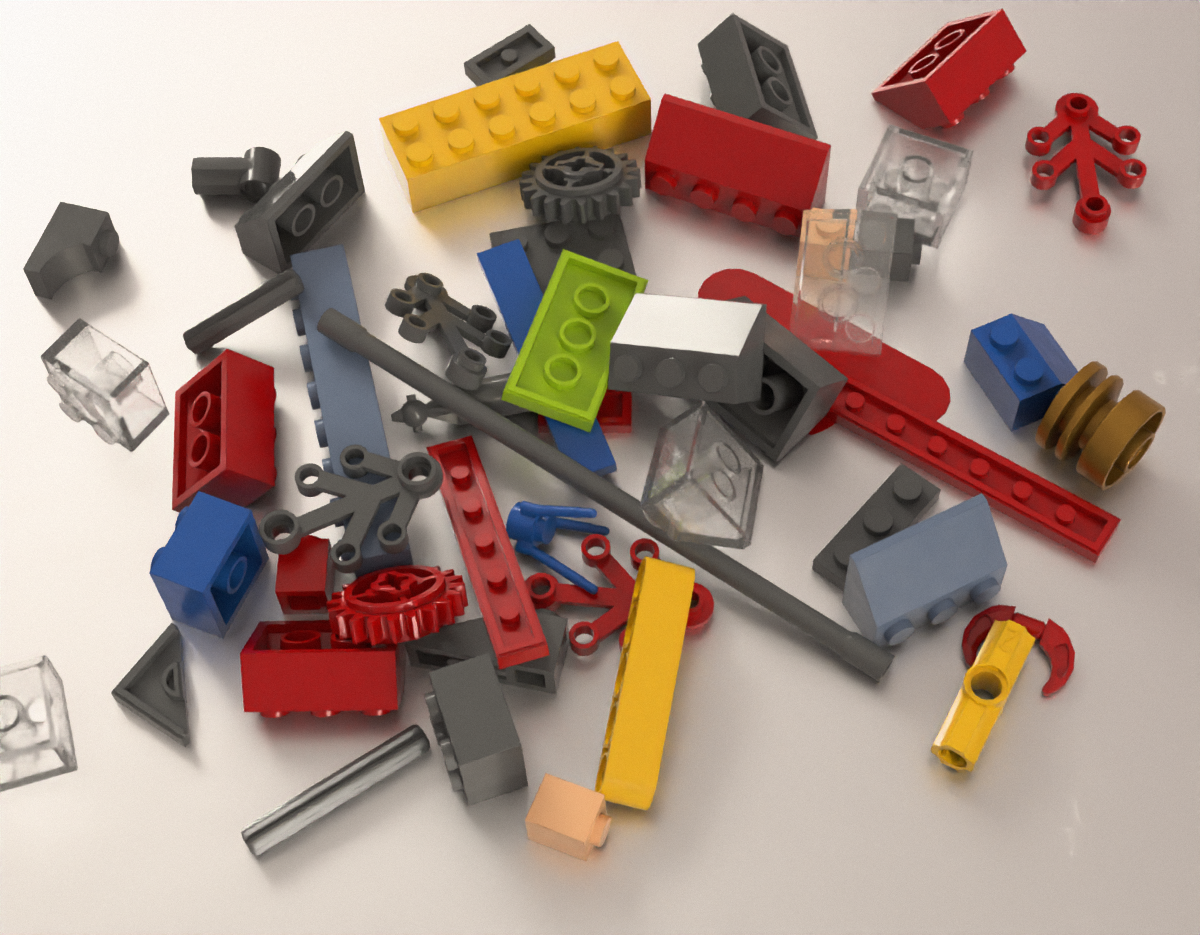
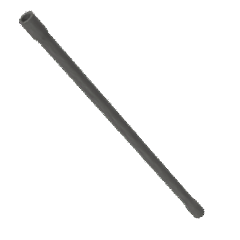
M329 308L321 316L317 325V331L348 351L358 353L837 652L843 660L878 682L887 672L895 658L893 654L859 633L851 632L371 335L365 327L336 309Z

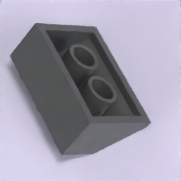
M734 13L729 15L697 44L702 60L701 68L707 76L711 90L710 99L717 110L814 140L818 138L789 48L786 44Z
M345 130L318 141L307 153L298 158L295 165L280 181L271 185L267 194L251 210L243 213L239 222L234 226L243 254L277 274L291 269L290 255L307 252L365 192L353 133Z
M635 293L610 342L608 389L730 404L760 400L767 304Z
M746 296L725 300L754 303ZM766 313L761 399L739 404L702 401L773 461L777 462L827 415L848 378Z

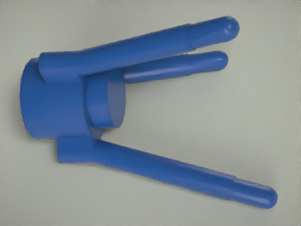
M527 501L516 503L511 509L506 523L509 539L517 541L515 551L533 557L590 594L598 592V587L585 579V577L537 548L542 543L548 544L551 542L556 528L607 536L610 530L606 526L559 518H595L597 511L593 508L538 505Z

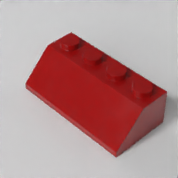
M665 93L661 99L644 160L645 188L662 196H671L695 204L702 209H711L735 217L742 222H751L776 230L782 235L806 240L812 209H822L825 203L831 145Z

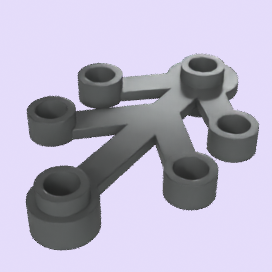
M419 273V275L407 277L404 284L405 290L392 289L385 303V308L390 313L403 318L398 333L407 341L419 344L424 342L429 333L438 329L452 355L445 371L446 377L461 388L468 390L478 389L487 372L486 358L477 350L468 348L463 337L480 347L489 356L499 359L505 358L512 341L506 334L492 330L497 315L485 306L473 305L470 309L451 298L443 287V282L432 274ZM414 308L426 312L421 316L411 314Z
M357 444L344 448L340 454V462L343 472L347 476L360 478L370 472L388 478L371 485L323 471L317 464H304L295 472V482L298 491L302 495L315 497L324 492L341 497V499L299 517H296L287 510H275L263 517L259 525V533L263 544L272 553L288 554L298 547L302 537L352 517L342 539L332 547L331 558L337 571L344 574L354 573L362 566L363 556L361 547L381 504L398 497L390 519L379 526L377 537L379 545L384 552L389 554L400 553L409 543L407 526L419 500L434 495L443 483L441 465L436 459L423 452L410 453L398 461L370 453L365 447ZM358 457L363 459V461L357 465L348 464V462L353 458ZM416 476L427 477L421 481H411ZM307 477H318L317 481L312 484L303 483ZM393 532L401 534L395 541L385 539L388 534ZM282 533H288V534H290V535H289L287 538H285V539L275 540V538H276L279 534H282ZM343 553H355V556L348 561H341L339 559Z

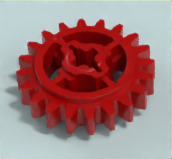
M424 565L394 566L360 576L350 584H343V591L333 592L331 594L332 600L326 602L332 633H338L341 640L352 637L353 644L366 642L371 643V645L397 644L437 633L444 625H453L455 623L454 617L464 615V607L468 606L466 587L462 575L455 576L453 569L441 572L440 566L430 567Z

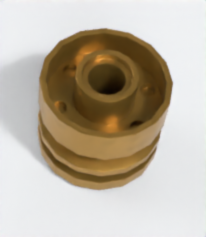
M1093 361L1084 366L1055 396L1037 429L1035 441L1045 450L1053 449L1056 446L1054 453L1060 461L1068 460L1083 449L1076 466L1077 473L1104 491L1117 483L1142 459L1151 446L1166 411L1165 407L1140 390L1132 391L1117 402L1124 385L1123 378L1118 375H1111L1107 378V367L1098 361Z

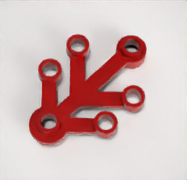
M1069 93L1057 101L1054 111L1056 117L1045 127H1034L1028 131L1025 149L1033 156H1045L1050 152L1052 143L1065 132L1071 133L1072 141L1050 160L1035 162L1032 166L1029 180L1031 185L1039 190L1051 189L1054 187L1057 178L1075 162L1081 199L1076 203L1072 222L1076 229L1085 234H1098L1107 227L1111 215V207L1106 198L1099 193L1095 164L1116 177L1119 184L1128 189H1136L1143 184L1147 167L1142 161L1137 159L1123 161L1090 138L1089 130L1110 142L1113 150L1121 155H1131L1137 151L1141 134L1135 127L1128 125L1116 127L1099 116L1098 105L1091 97L1081 93ZM1121 139H1127V140H1130L1131 142H1125V141H1123V140H1121ZM1034 140H1041L1044 143H1037ZM1127 172H1133L1136 176L1130 175ZM1044 173L1049 175V177H1043L1039 174Z
M600 534L589 535L583 540L581 544L582 560L587 566L596 568L613 588L598 587L596 594H590L576 585L559 583L555 577L547 573H536L525 580L535 610L547 609L556 612L560 605L610 609L592 623L582 621L571 627L569 631L570 648L579 656L592 655L597 651L600 642L627 624L635 586V580L611 555L609 540ZM642 538L636 540L631 545L630 562L637 571L642 559H639L636 555L641 551H648L653 554L651 558L661 560L659 558V547L653 540ZM592 547H601L604 549V552L600 555H591L588 553V550ZM695 582L691 600L696 601L698 604L693 608H689L686 624L687 631L696 630L705 625L711 619L714 611L712 594L706 587ZM548 587L549 591L538 595L533 592V589ZM626 628L621 632L619 636L620 653L622 651ZM581 634H589L593 637L592 641L587 644H580L575 639Z

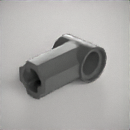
M259 146L246 150L243 157L193 158L191 174L194 194L239 195L246 202L257 204L267 194L271 185L279 181L281 158L274 150Z

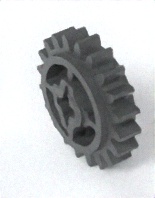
M597 146L592 148L575 147L574 149L557 151V153L551 156L544 155L540 163H530V170L522 171V180L519 181L521 199L524 202L525 209H532L534 217L545 214L546 221L550 222L557 219L561 220L563 224L569 222H581L583 224L594 219L604 220L605 216L611 213L620 214V207L632 206V198L640 197V188H642L640 168L637 167L635 159L628 160L627 153L616 155L613 148L604 150L599 149Z

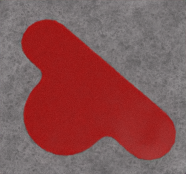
M725 269L713 273L701 285L698 291V298L729 300L746 296L754 303L767 304V314L833 367L935 421L946 413L951 402L950 389L944 378L932 368L761 276L743 269ZM824 417L806 436L822 432L833 426L835 422Z

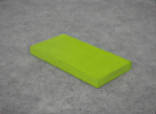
M563 249L506 383L501 400L591 432L608 388L610 342L635 293H644L649 280Z

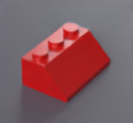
M1003 8L948 22L871 94L875 101L922 130L939 126L942 129H948L958 124L965 117L963 112L971 104L981 101L990 93L989 87L996 80L1006 77L1015 69L1014 63L1026 52V49Z
M226 349L175 391L173 511L180 513L184 507L190 506L198 491L246 507L275 486L277 469L275 467L274 443L277 431L274 426V403L276 400L274 367Z
M329 620L259 621L240 653L244 712H259L262 717L278 718L286 716L290 712L310 711V714L316 717H330L339 714L341 711H361L366 716H382L390 713L392 710H398L405 686V642L371 645V643L366 642L353 644L352 637L341 640L338 633H332Z

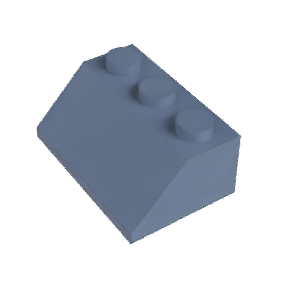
M981 493L850 555L842 603L865 638L878 646L886 643L891 646L897 645L908 639L915 629L929 622H932L934 625L943 623L950 619L958 611V608L973 601L976 604L984 603L998 594L1006 572L1007 561L988 501Z

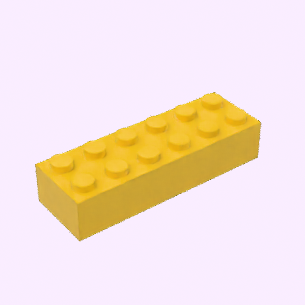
M616 41L379 118L386 156L412 212L415 213L522 177V171L530 170V163H540L544 155L551 156L557 153V151L574 149L575 147L592 148L597 146L599 149H607L651 134V98L620 43Z

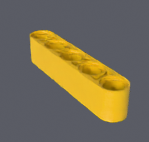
M647 556L643 558L640 564L595 783V791L604 794L605 801L646 811L652 803L659 775L694 587V568Z

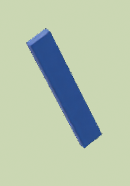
M519 239L479 252L477 253V258L518 356L544 295ZM543 415L557 450L599 476L617 471L615 459L597 418L594 421L591 432H587Z

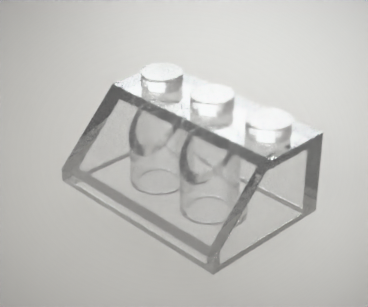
M857 209L804 210L789 331L812 350L879 357L881 355L898 214Z
M701 400L659 429L639 507L650 524L657 528L660 527L674 541L744 549L751 545L764 464L708 404Z

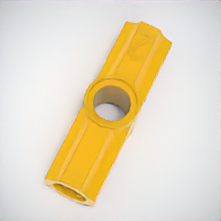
M1011 620L994 621L972 667L965 673L961 689L931 746V752L940 759L941 763L957 771L961 769L973 770L996 721L1002 715L1009 694L1035 643L1036 638L1027 632L1026 627ZM973 690H986L993 695L994 699H981L974 694Z

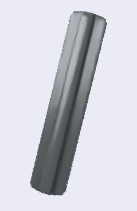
M293 269L285 270L185 330L182 336L186 347L194 354H200L301 294L304 291L302 279Z

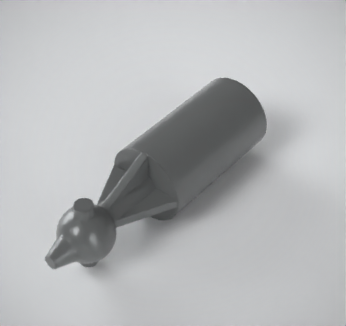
M511 373L486 377L476 390H468L452 384L504 417L530 412V410L501 400ZM415 394L407 395V402L403 404L402 408L391 414L392 421L402 422L413 427L414 433L423 431L422 425L426 422L427 418L457 425L470 424L433 400L424 404L416 399Z

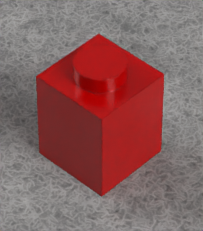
M307 535L301 538L300 544L294 551L278 555L275 593L283 615L328 614L326 602L332 600L331 594L334 592L336 568L331 558L332 546L329 538L321 539L317 536Z

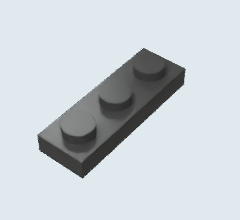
M901 463L814 558L812 569L844 591L850 555L917 524L939 499L941 489Z

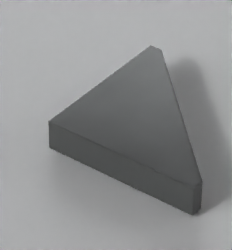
M171 623L111 691V694L117 702L186 747L190 742L182 638L178 626Z

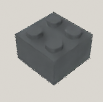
M486 653L428 672L433 691L424 694L438 746L440 745L445 767L453 791L463 789L470 806L527 787L528 782L522 745L490 654Z

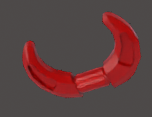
M1009 605L991 606L973 616L964 629L961 644L962 656L967 667H972L976 659L977 650L981 643L985 641L994 621L1011 620L1026 627L1027 632L1036 638V641L1041 640L1039 647L1050 660L1051 674L1047 683L1042 687V695L1050 696L1065 686L1074 670L1075 652L1069 635L1061 626L1051 619H1048L1047 624H1045L1043 621L1018 612L1014 613L1016 606Z

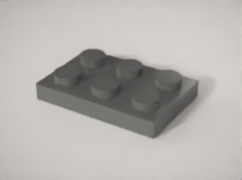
M611 213L605 216L604 220L594 219L583 224L581 222L563 224L561 220L489 233L491 248L516 239L520 240L543 295L563 249L636 275L620 214Z

